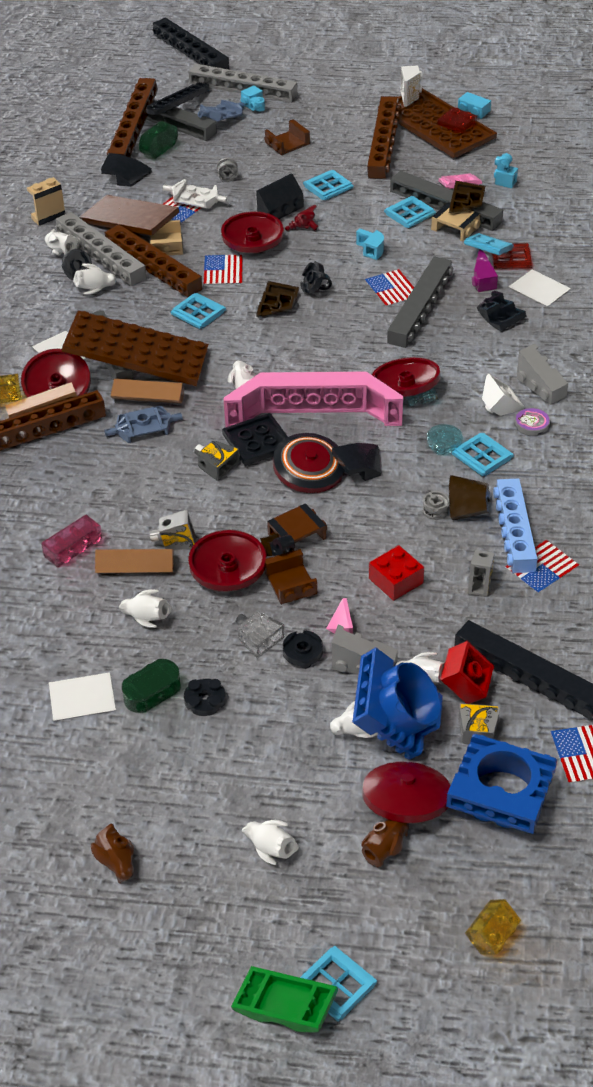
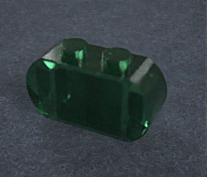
M164 121L158 122L141 135L139 140L140 152L156 159L175 145L178 137L177 128Z
M157 659L124 679L121 688L126 708L135 713H145L178 693L181 688L178 666L171 660Z

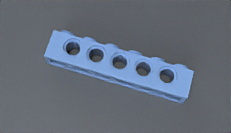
M498 479L496 487L493 488L494 499L497 498L496 511H500L499 525H503L501 535L502 538H505L504 550L508 552L507 564L511 566L512 573L536 572L537 555L520 479Z

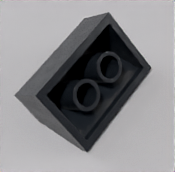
M292 173L256 191L257 212L268 213L281 219L304 207V194Z

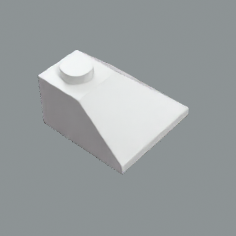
M491 374L486 376L482 400L486 404L485 408L490 413L502 416L525 408L510 386Z

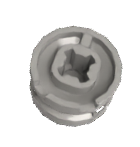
M223 158L217 163L218 176L222 181L230 182L238 176L237 163L232 158Z
M432 491L425 494L423 497V513L427 518L439 520L448 515L449 497L445 493Z

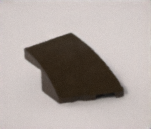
M455 180L449 213L481 207L486 186Z
M268 281L261 302H259L256 317L292 310L298 297L299 287Z
M453 475L450 476L449 506L450 517L453 521L489 513L488 502L491 499L488 483Z

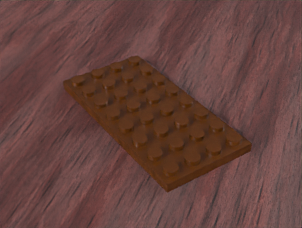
M423 88L422 92L419 93V99L404 107L402 96L398 97V102H401L398 124L453 158L497 138V132Z
M78 310L63 343L62 352L197 386L209 344Z

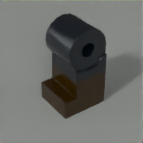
M277 533L260 538L266 552V557L281 555L295 549V542L291 535L279 537Z

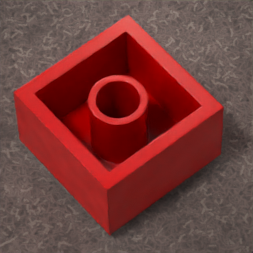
M398 545L369 562V579L395 601L424 583V566Z
M466 641L449 648L440 680L466 704H470L486 698L494 665Z

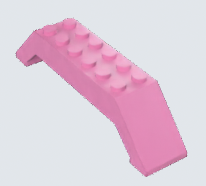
M262 372L224 397L225 427L252 419L261 413L367 412L382 421L384 426H402L403 396L368 372Z

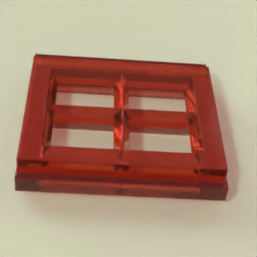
M514 243L513 248L508 251L509 253L501 255L491 253L493 268H532L529 244ZM524 251V253H512V252ZM516 258H525V260H513V259H516ZM498 259H510L508 261H498Z

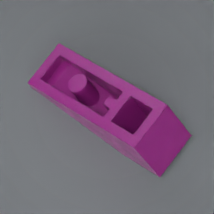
M479 249L474 268V277H472V285L476 287L478 292L497 289L498 275L484 251Z

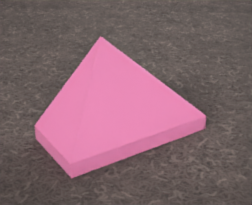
M347 598L342 599L326 628L334 634L338 624L344 627L343 630L353 634Z

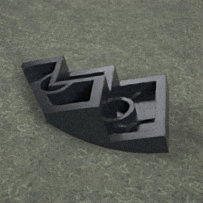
M108 153L101 167V174L116 175L118 186L132 187L136 182L142 180L145 174L152 173V168L131 157L115 153Z
M492 291L491 297L485 298L477 307L482 317L499 331L527 317L525 310L516 308L513 301L504 299L503 293L498 291Z
M354 443L332 448V455L349 476L359 473L364 481L381 476L378 445Z

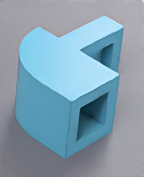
M360 228L356 231V244L363 247V256L375 260L382 256L384 252V235L380 231L376 230L372 233Z

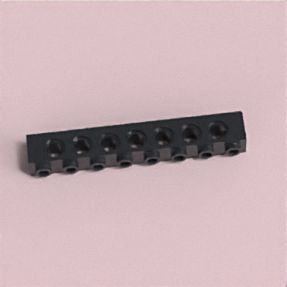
M166 17L153 22V34L198 64L230 70L228 56Z

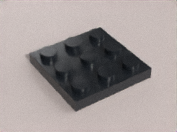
M271 413L222 429V434L230 446L239 449V459L244 466L273 457L278 444L288 437Z

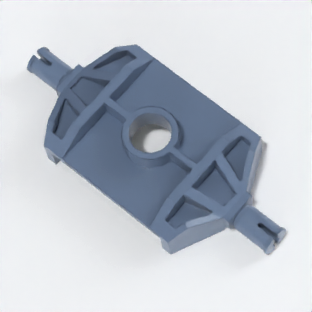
M221 100V104L216 107H206L200 104L198 117H207L216 122L232 117L242 116L245 104Z
M162 406L120 414L117 417L115 428L104 429L105 436L117 434L127 443H131V437L164 430L165 435H168L170 423L182 420V414L180 412L170 415Z

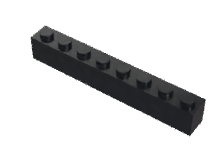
M470 620L455 634L454 646L468 641L494 665L495 671H499L511 679L528 686L530 689L545 695L549 699L564 705L566 708L574 710L585 718L593 720V683Z

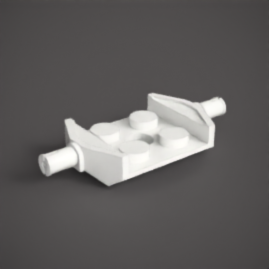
M186 179L173 186L163 185V191L171 192L173 202L210 209L218 201L224 203L228 201L227 196L218 194L217 185H214L211 190L187 185Z

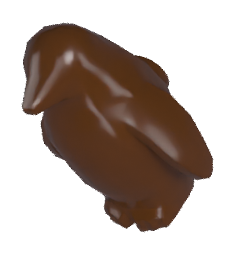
M392 820L376 823L373 830L368 833L361 843L363 847L362 854L366 861L373 866L381 867L384 860L389 856L397 855L403 848L404 836H408L409 823Z
M109 824L97 834L95 843H91V851L97 861L115 873L118 883H122L133 876L134 846L130 840L117 832L113 824Z

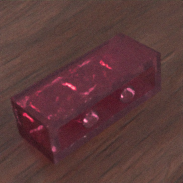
M87 514L41 543L44 557L59 568L102 540L101 525Z

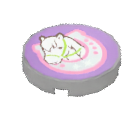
M525 408L516 414L514 424L519 432L525 435L536 436L538 433L542 432L543 434L549 429L550 417L545 411L538 408Z

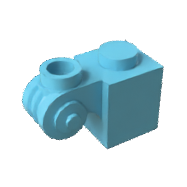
M251 86L241 91V102L252 111L265 110V99L263 98L262 90L256 86Z
M508 153L496 157L495 165H497V169L494 172L495 185L512 188L517 182L518 168L509 166L513 159Z

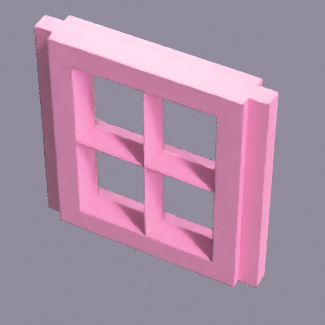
M471 173L441 176L439 178V182L449 189H454L455 180L478 185L482 184V181Z

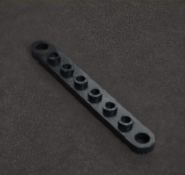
M205 82L192 84L147 105L146 112L151 115L165 113L208 92L210 85Z

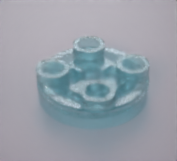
M436 425L427 432V444L431 449L435 450L437 455L452 452L463 442L462 432L452 425Z

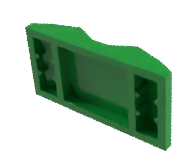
M251 966L231 1008L258 1022L279 1023L296 1032H319L338 992L337 986Z

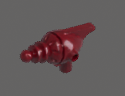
M313 205L298 213L294 221H291L289 226H285V230L289 231L290 228L293 230L296 227L305 229L311 227L314 231L317 230L319 226L313 221L315 217L314 210L317 206Z

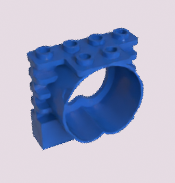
M374 648L361 656L352 723L369 735L378 733L377 738L379 740L387 739L386 744L389 747L396 745V752L399 754L405 752L404 757L410 760L423 752L424 736L440 728L443 695L438 692L431 678L421 667L412 662H402L393 667L394 660L378 648Z
M473 734L466 754L463 756L462 764H460L458 773L455 774L447 793L446 807L471 814L482 821H493L504 828H515L533 834L546 794L556 771L557 759L547 754L537 753L527 748L488 738L484 735ZM493 772H505L521 778L528 785L522 791L511 794L507 793L500 786L488 787L483 785L479 777Z

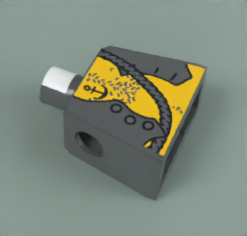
M212 441L206 447L198 444L194 450V453L198 456L199 468L216 481H219L240 462L238 448L218 441Z

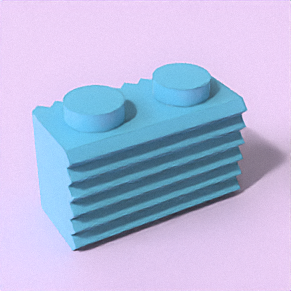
M467 92L458 99V110L481 119L491 111V100Z

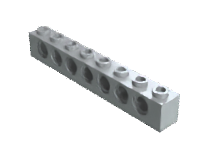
M194 64L189 70V84L205 82L210 85L209 88L241 93L242 90L251 86H256L263 91L264 98L292 102L298 94L296 81Z
M69 212L56 218L57 232L75 236L78 239L77 247L85 251L95 261H98L124 282L133 286L146 279L144 264L75 214Z

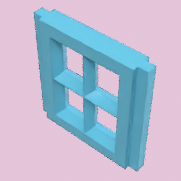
M334 170L303 182L305 188L322 200H327L353 188L350 181ZM331 178H334V179H335V180L330 181V182H327V181H326V180H329V179H331ZM319 183H323V185H321V186H319V187H316V186H315V185H317V184H319ZM337 183H341V184H342V185H339V186H337V187H334V186H333V185H335V184H337ZM326 188H330V190H328V191H325V192L321 191V190H324V189H326Z
M410 196L384 209L387 216L406 228H410L436 213L432 207L414 196ZM412 204L416 206L412 209L407 208ZM420 209L423 210V212H421V213H419V214L415 213L416 211H418V210H420ZM400 210H404V211H405L404 213H402V214H400V215L396 213V212H398V211H400ZM408 215H412V216H413V217H411V218H409V219H405V218H404V217H406V216H408Z
M480 233L464 240L465 245L496 255L506 253L514 246L512 243Z
M194 293L174 307L171 314L199 329H203L226 311V307L198 293ZM194 302H197V303L201 304L202 306H200L199 308H197V307H195V306H193V305H191V304H193ZM189 308L193 310V312L189 314L183 310ZM205 308H209L213 310V312L209 314L203 310ZM199 313L205 316V318L200 320L195 316Z
M479 433L452 451V455L481 476L488 475L514 457L513 453L485 433ZM481 442L488 449L482 451L475 445ZM471 448L472 450L477 452L478 455L472 457L465 451ZM493 451L497 455H499L500 458L494 460L487 454ZM483 457L486 460H488L490 464L484 466L477 460Z
M336 946L331 947L300 977L312 980L320 972L333 983V986H337L350 997L342 1006L333 1000L328 1014L338 1022L377 984V980ZM331 961L335 962L345 971L337 980L323 969ZM348 974L362 985L354 994L340 984Z

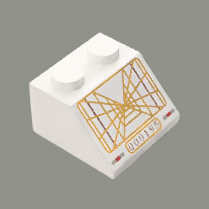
M418 65L401 66L400 92L404 107L419 99V93L422 92L420 84L422 71H419Z

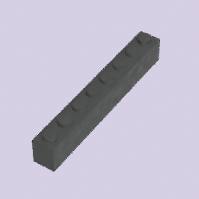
M399 171L390 179V192L405 198L414 196L436 210H440L448 202L451 203L453 194L451 189L403 171ZM482 202L481 207L468 209L480 214V227L494 231L503 221V209Z
M435 256L432 258L387 330V344L406 348L409 342L413 341L415 332L419 331L420 324L424 323L426 314L430 313L432 304L436 303L437 296L441 295L443 286L447 285L448 278L453 274L452 260Z

